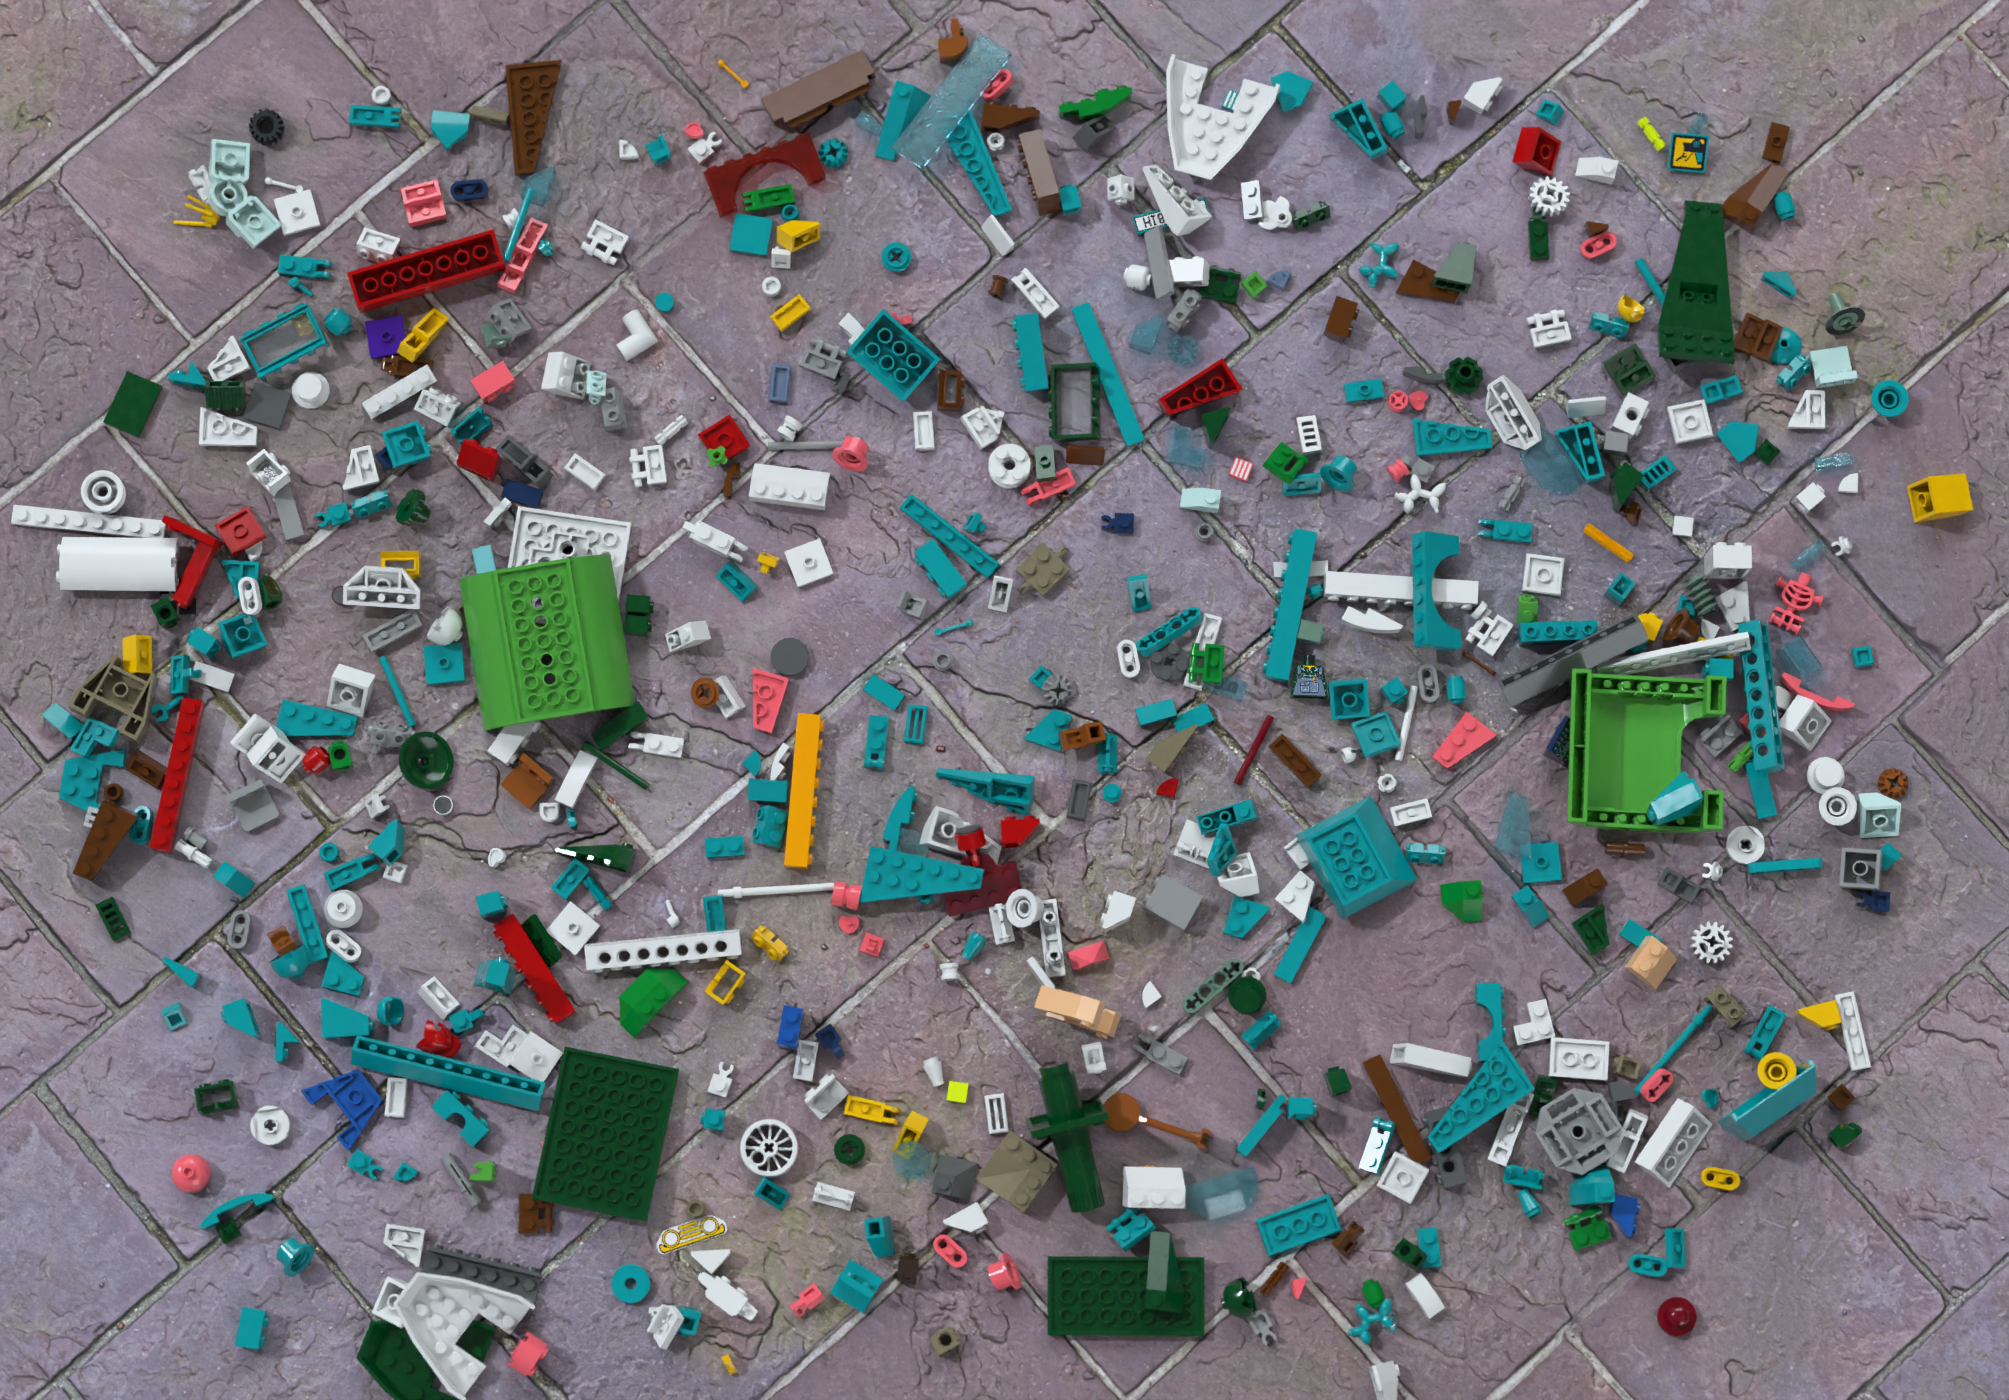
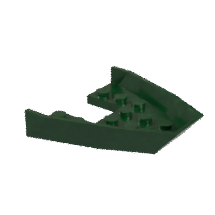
M387 1320L370 1322L356 1359L394 1400H460L431 1388L436 1374L412 1342L405 1326L400 1328ZM473 1320L455 1344L484 1363L498 1328Z

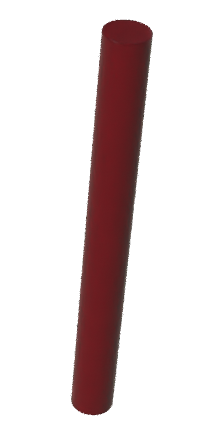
M1266 716L1233 782L1234 784L1241 785L1274 717Z

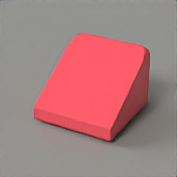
M1307 1278L1293 1279L1291 1281L1293 1298L1295 1300L1299 1299Z

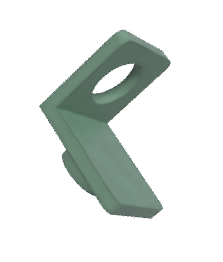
M483 324L481 326L487 349L505 347L511 339L510 335H500L493 324Z

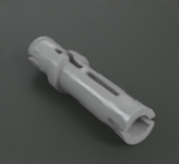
M451 1153L443 1156L440 1161H442L460 1188L459 1192L464 1194L472 1208L479 1205L482 1199H480L473 1188L474 1184L468 1181ZM451 1165L454 1167V1169L456 1170V1172H457L458 1175L460 1176V1179L458 1178V1176L456 1175V1173H455L454 1170L452 1169ZM462 1182H464V1184L466 1185V1187L468 1188V1190L470 1191V1193H471L472 1195H470V1194L468 1193V1191L466 1190V1188L464 1187V1185L462 1184Z

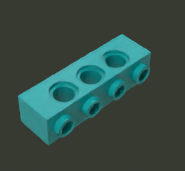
M1597 620L1520 623L1518 626L1519 646L1573 644L1598 632Z

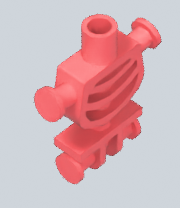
M1801 572L1797 582L1791 579L1788 583L1782 580L1780 576L1774 586L1778 585L1783 589L1780 594V600L1788 608L1786 611L1776 606L1768 623L1773 622L1779 628L1781 625L1786 626L1785 631L1791 630L1795 632V635L1798 634L1801 628L1800 624L1803 623L1804 618L1793 614L1794 611H1805L1811 606L1812 602L1821 606L1823 595H1814L1815 590L1808 587L1812 576ZM1798 603H1807L1805 606H1797ZM1775 613L1782 615L1781 618L1776 616ZM1785 617L1789 618L1788 623L1784 621Z

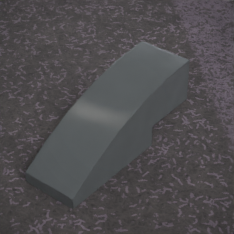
M509 435L495 448L539 489H542L554 476L547 467Z

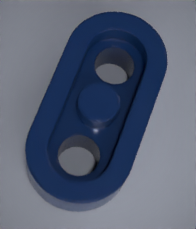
M481 179L457 181L450 188L451 196L456 201L484 199L489 192L486 182ZM482 188L483 190L481 193H477L476 189ZM463 190L464 193L462 195H458L457 191Z

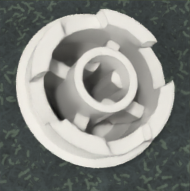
M338 890L332 893L324 905L326 919L330 924L338 928H348L356 924L363 911L360 898L349 890Z

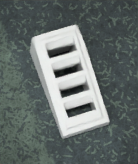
M1315 415L1296 418L1302 454L1321 453L1322 448ZM1312 421V425L1302 426V422ZM1313 428V432L1303 433V430ZM1314 436L1315 438L1305 440L1304 437ZM1307 443H1316L1315 446L1306 447Z

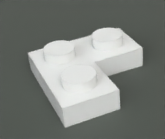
M1546 999L1527 1003L1531 1022L1512 1027L1517 1046L1555 1037Z
M512 1025L503 1040H500L485 1030L475 1047L508 1068L509 1062L528 1034Z

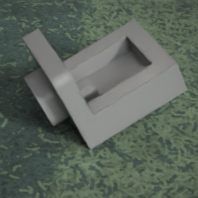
M903 590L897 600L896 607L904 614L923 620L930 602Z

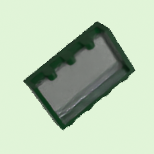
M1096 362L1051 365V371L1048 372V379L1051 382V389L1048 391L1049 400L1051 401L1049 419H1052V426H1049V437L1055 443L1101 441L1099 365Z

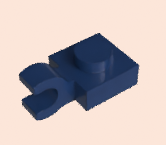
M831 1023L815 1034L825 1051L831 1048L838 1059L845 1055L837 1044L842 1039Z

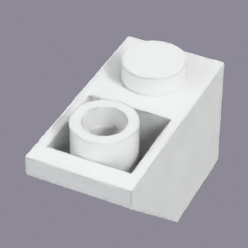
M1497 77L1474 82L1463 98L1462 104L1480 115L1484 110L1488 111L1493 103L1491 98L1493 95L1497 96L1503 87L1500 85L1502 78Z
M706 620L688 622L665 634L670 652L696 646L711 639Z

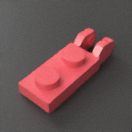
M1069 467L1056 472V480L1036 481L1034 484L1022 489L1021 493L1024 495L1029 494L1035 489L1037 490L1039 495L1031 497L1026 501L1027 505H1031L1076 486V482Z

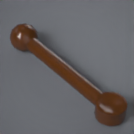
M1468 650L1462 651L1463 657H1468L1490 675L1495 676L1496 672L1471 656Z

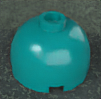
M303 944L298 945V948L281 957L279 955L270 961L272 969L278 976L282 978L293 977L296 980L304 975L303 971L308 967L310 958Z

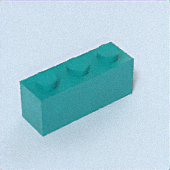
M933 538L914 551V561L920 568L924 567L927 571L925 573L926 577L931 583H936L938 586L936 590L942 598L946 597L950 600L967 587L965 580Z

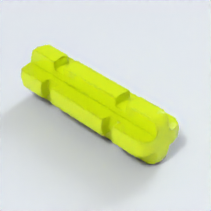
M1643 117L1638 121L1639 127L1644 129L1643 132L1650 142L1654 143L1655 149L1657 151L1662 150L1666 143L1663 139H1660V135L1653 125L1649 124L1650 121L1647 117Z

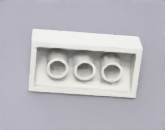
M755 463L751 477L749 500L825 511L830 473Z
M1677 1099L1639 1154L1635 1163L1646 1173L1670 1188L1713 1124L1694 1106Z

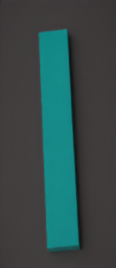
M1089 302L1071 308L1092 362H1096L1100 367V383L1126 447L1145 441Z

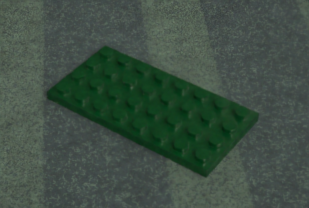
M1048 1256L1047 1335L1204 1336V1257H1176L1185 1295L1183 1313L1144 1310L1148 1257Z

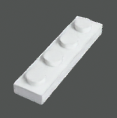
M427 364L362 402L370 418L374 419L435 383L437 379Z

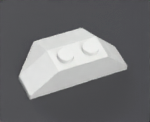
M1505 375L1488 384L1485 411L1503 442L1523 450H1527L1542 440L1540 422L1522 391Z
M364 566L343 586V604L420 609L421 590L403 568Z

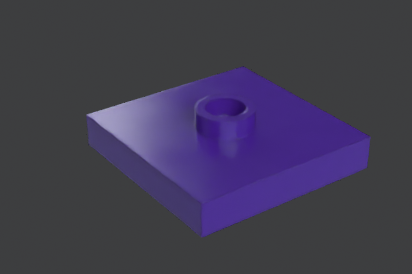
M402 315L365 322L371 360L400 355L397 353L399 345L406 338Z

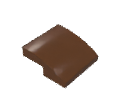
M1747 312L1734 338V349L1768 361L1783 327L1768 319L1763 320Z

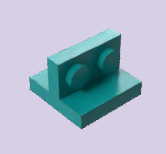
M850 1259L838 1276V1280L830 1293L864 1313L884 1279Z

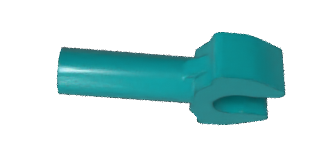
M179 695L167 705L157 703L153 706L151 710L153 715L158 711H163V715L156 720L158 723L167 722L170 719V711L182 703L183 695Z

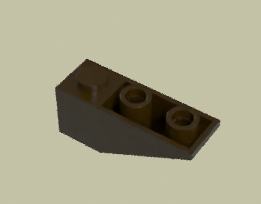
M904 1252V1256L899 1255L897 1282L916 1284L919 1258H916V1254Z

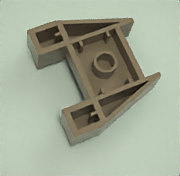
M115 654L76 690L68 707L72 712L88 719L99 702L127 716L119 733L122 737L139 745L149 728L158 678L152 672L149 679L145 681L119 668L121 659Z

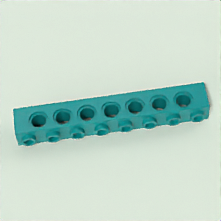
M1757 619L1738 624L1739 631L1737 633L1748 632L1751 650L1739 653L1743 662L1744 693L1747 696L1746 710L1750 721L1748 722V728L1752 738L1750 746L1754 755L1752 764L1755 771L1761 774H1768L1785 770L1768 626L1766 622ZM1764 712L1763 717L1760 719L1761 713ZM1766 730L1765 736L1762 737V733ZM1768 749V753L1764 756L1765 750Z

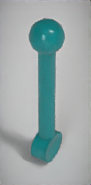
M968 619L965 623L944 629L936 628L934 633L936 636H940L947 631L965 626L971 627L973 621Z

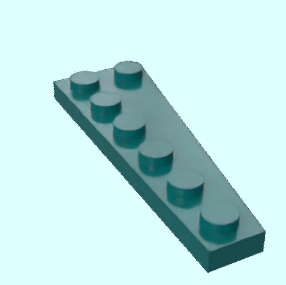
M968 108L936 120V126L991 214L996 218L1011 212V206L971 109Z

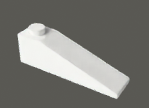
M1149 165L1142 168L1164 220L1176 236L1189 234L1211 219L1212 216L1197 199L1193 201L1186 195L1187 191L1184 188L1175 186L1173 179L1157 165Z

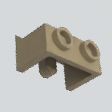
M1720 985L1704 998L1706 1002L1710 1000L1717 1008V1012L1722 1014L1728 1021V1028L1733 1027L1745 1016L1742 1008L1725 988Z

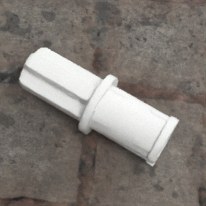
M183 839L177 842L175 850L187 856L188 860H194L205 868L210 866L212 859L200 852L198 847L191 846Z

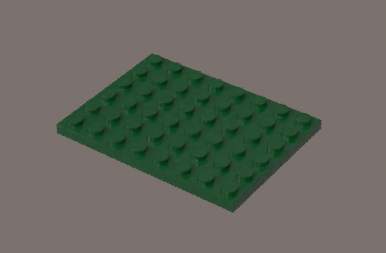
M565 1047L531 1199L647 1222L679 1069Z

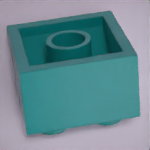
M243 998L222 1006L221 1016L224 1023L253 1038L262 1039L248 1000Z

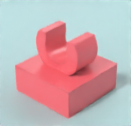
M866 933L860 952L878 958L884 938Z

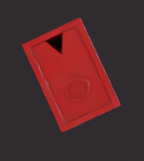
M164 515L161 522L167 524L165 528L179 534L184 532L199 540L172 599L177 601V606L187 609L188 606L191 607L218 548L221 549L224 542L173 517Z

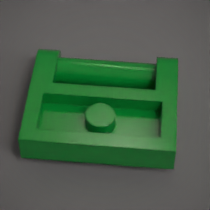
M1281 441L1262 467L1285 483L1291 484L1300 469L1308 464L1309 458L1305 454L1300 455ZM1291 460L1294 461L1295 465L1290 471L1286 472L1284 470Z

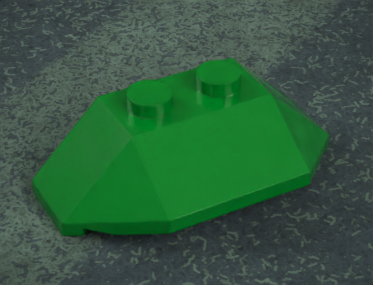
M646 969L619 996L620 1025L635 1038L689 982L675 969Z

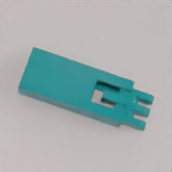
M1281 1094L1277 1097L1235 1149L1242 1157L1245 1158L1283 1112L1279 1107L1286 1100L1284 1095Z

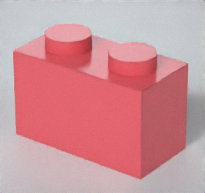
M504 361L499 362L470 380L483 403L494 401L498 398V394L503 391L505 393L509 392L516 384Z

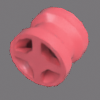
M1402 391L1393 392L1388 400L1390 410L1397 413L1402 412L1408 404V397Z
M1397 459L1393 466L1389 465L1386 468L1396 483L1400 482L1403 476L1410 474L1407 466L1400 459Z

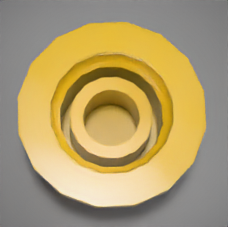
M1773 1052L1761 1059L1758 1064L1757 1074L1765 1087L1778 1090L1796 1077V1066L1788 1055Z

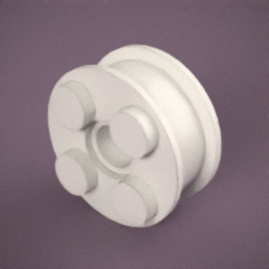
M1004 444L999 446L992 452L989 458V474L991 479L998 486L1007 489L1021 486L1030 474V458L1027 452L1018 445ZM1006 463H1013L1015 467L1012 470H1007L1004 465Z
M100 470L86 477L81 487V496L91 511L97 514L109 515L118 511L124 504L126 489L122 481L114 473ZM101 489H108L106 496H99Z

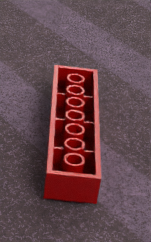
M492 229L347 272L357 308L360 313L504 271L505 265L494 230Z

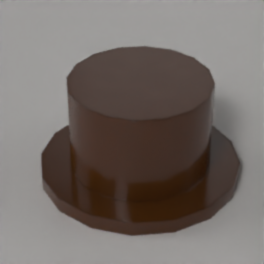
M1683 608L1679 610L1669 621L1664 632L1665 641L1671 642L1676 640L1680 644L1685 645L1690 644L1694 640L1700 625L1689 617L1690 612L1688 609Z

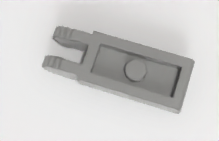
M1142 1034L1138 1035L1137 1038L1140 1041L1146 1042L1151 1046L1146 1051L1139 1045L1134 1044L1133 1050L1177 1075L1180 1074L1188 1057L1156 1040H1151Z

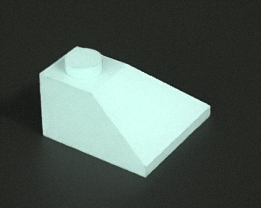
M1880 793L1858 794L1857 815L1860 838L1899 836L1901 803Z

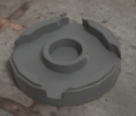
M784 638L773 646L771 663L778 673L785 676H795L807 667L809 661L808 650L800 640Z

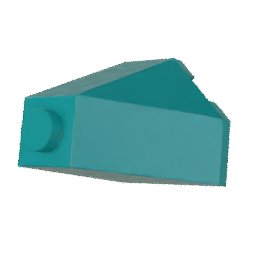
M1681 772L1650 803L1647 816L1650 821H1653L1655 827L1698 812L1704 797L1696 780L1687 778L1689 777L1687 772Z
M1598 1165L1585 1174L1579 1175L1569 1185L1570 1206L1604 1205L1615 1202L1614 1181L1608 1166Z

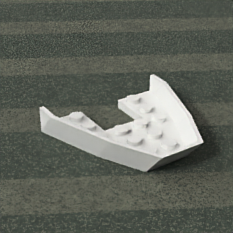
M1172 54L1166 70L1168 134L1174 168L1181 172L1211 180L1242 148L1271 108L1280 92V84L1272 87L1244 79L1234 112L1229 113L1198 104L1208 68L1176 60L1175 55Z
M420 1272L414 1275L393 1303L414 1345L446 1389L460 1400H466V1392L486 1367L484 1363L455 1344L476 1315L480 1313L510 1335L529 1308H535L533 1301L516 1294L461 1278Z

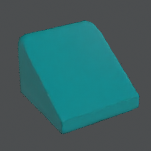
M1544 99L1535 115L1547 123L1556 126L1564 110L1560 104Z
M1889 842L1879 849L1883 852L1882 869L1885 871L1902 856Z
M179 1002L161 1010L170 1031L188 1023Z

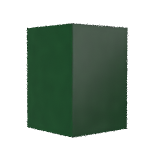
M1225 407L1202 414L1200 425L1209 449H1212L1229 417L1231 408Z

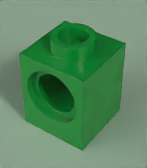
M333 742L332 746L328 747L332 768L335 772L354 767L347 742ZM344 751L345 757L337 760V752Z

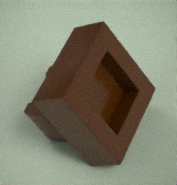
M1631 502L1630 508L1621 506L1620 514H1622V517H1625L1630 525H1638L1642 512L1640 504Z

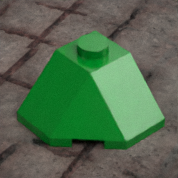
M1481 880L1440 885L1442 905L1457 916L1461 922L1482 921L1483 898Z

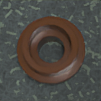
M116 783L107 785L104 790V797L112 803L120 801L124 794L122 787ZM117 790V795L112 797L111 792Z

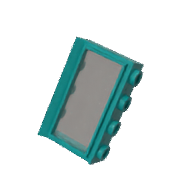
M307 303L296 305L293 308L294 310L279 314L277 319L271 322L266 321L260 325V328L249 330L243 334V337L239 338L257 372L258 378L262 381H266L265 376L272 372L280 373L282 371L281 367L289 363L292 365L299 362L298 359L306 354L309 356L316 353L315 350L321 346L330 347L311 306Z

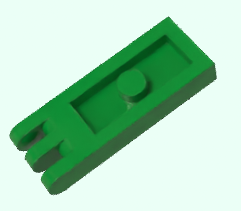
M792 184L742 193V198L750 197V199L743 201L744 205H751L744 208L746 213L795 204Z

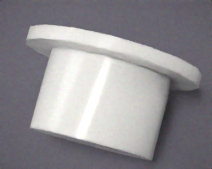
M305 372L299 375L294 380L292 386V396L295 402L307 409H315L322 406L330 394V387L326 378L316 372Z
M1821 757L1814 760L1806 773L1810 788L1822 795L1831 788H1841L1845 779L1841 764L1829 757Z
M1831 788L1819 800L1821 817L1832 825L1849 823L1857 811L1855 797L1844 788Z
M1027 889L1014 891L1006 903L1008 920L1016 927H1027L1033 922L1039 921L1044 913L1042 900Z

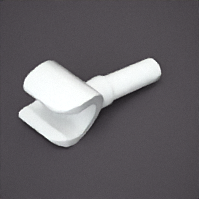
M667 900L665 903L671 916L666 920L674 928L680 921L673 911L670 900Z

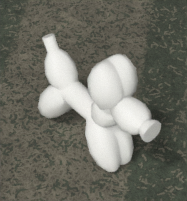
M1413 474L1410 480L1412 491L1408 495L1401 492L1399 494L1395 493L1394 498L1404 502L1403 509L1407 514L1412 512L1414 509L1413 501L1419 496L1429 499L1435 513H1438V497L1445 491L1446 484H1438L1432 492L1421 489L1418 476Z

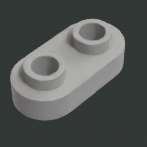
M1424 664L1417 672L1419 693L1424 702L1432 703L1437 700L1440 694L1437 671L1432 665ZM1428 672L1430 674V677L1425 678L1423 676V673ZM1426 691H1431L1433 695L1428 697Z
M238 910L231 917L227 941L234 949H242L248 942L251 917L246 911ZM241 917L245 918V922L243 924H239L238 920ZM238 936L242 939L240 943L235 942V938Z

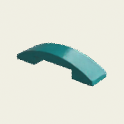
M257 1193L229 1200L213 1210L203 1220L200 1228L201 1230H207L221 1224L222 1221L219 1215L254 1201L255 1205L260 1207L276 1200V1196Z

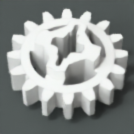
M1546 177L1545 181L1539 178L1538 182H1534L1529 190L1528 200L1532 201L1530 206H1536V212L1541 210L1543 216L1546 212L1549 213L1550 217H1552L1553 212L1559 215L1560 211H1565L1569 203L1570 193L1566 192L1568 187H1562L1563 182L1557 183L1555 177L1552 181L1549 180V177Z
M1706 922L1705 927L1702 924L1699 925L1700 931L1696 929L1693 931L1696 937L1690 938V940L1694 941L1690 948L1696 949L1693 955L1699 954L1698 960L1705 958L1707 964L1710 960L1716 964L1717 958L1723 961V954L1728 956L1730 953L1727 949L1733 947L1729 944L1733 938L1727 937L1730 931L1724 932V925L1717 927V922H1714L1712 926L1710 922ZM1710 930L1708 936H1701L1704 931ZM1718 933L1722 936L1723 940L1719 938ZM1711 938L1713 939V942L1716 943L1712 947H1710V943L1707 942ZM1700 945L1705 949V953L1701 950ZM1715 949H1722L1719 954L1713 955Z

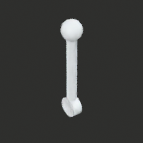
M270 177L265 179L267 185L282 186L296 190L297 193L303 191V187L300 185L297 187L274 181Z

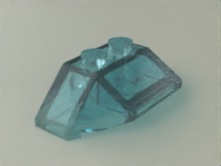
M1540 426L1542 440L1527 450L1520 448V461L1543 489L1570 494L1583 484L1584 481L1573 460L1553 435Z
M1254 1166L1185 1186V1208L1208 1220L1247 1209L1259 1187Z

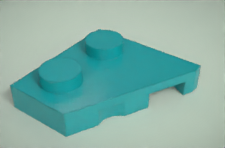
M222 560L236 598L240 600L238 591L239 581L244 577H251L258 582L260 562Z
M1053 709L1025 736L1024 740L1059 752L1062 746L1059 732L1068 729L1072 715Z
M1226 823L1220 824L1207 858L1212 876H1219L1238 854L1229 826Z
M1234 896L1223 933L1242 939L1269 911L1270 907Z
M331 951L321 987L360 997L365 978L335 952Z

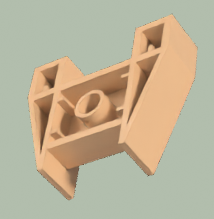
M1042 985L1034 1008L1047 1011L1046 1016L1096 1032V1036L1107 1039V1036L1114 1038L1121 1017L1114 1011L1104 1009L1105 1004L1099 1000Z

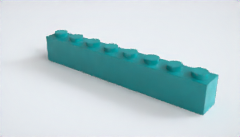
M1295 528L1294 532L1289 534L1288 544L1291 547L1290 552L1286 551L1284 562L1287 563V568L1282 570L1280 581H1284L1283 588L1278 589L1277 599L1280 600L1279 607L1275 606L1273 618H1276V623L1271 625L1269 636L1273 638L1272 643L1267 645L1266 655H1269L1268 662H1264L1262 670L1267 680L1282 683L1288 682L1317 532Z

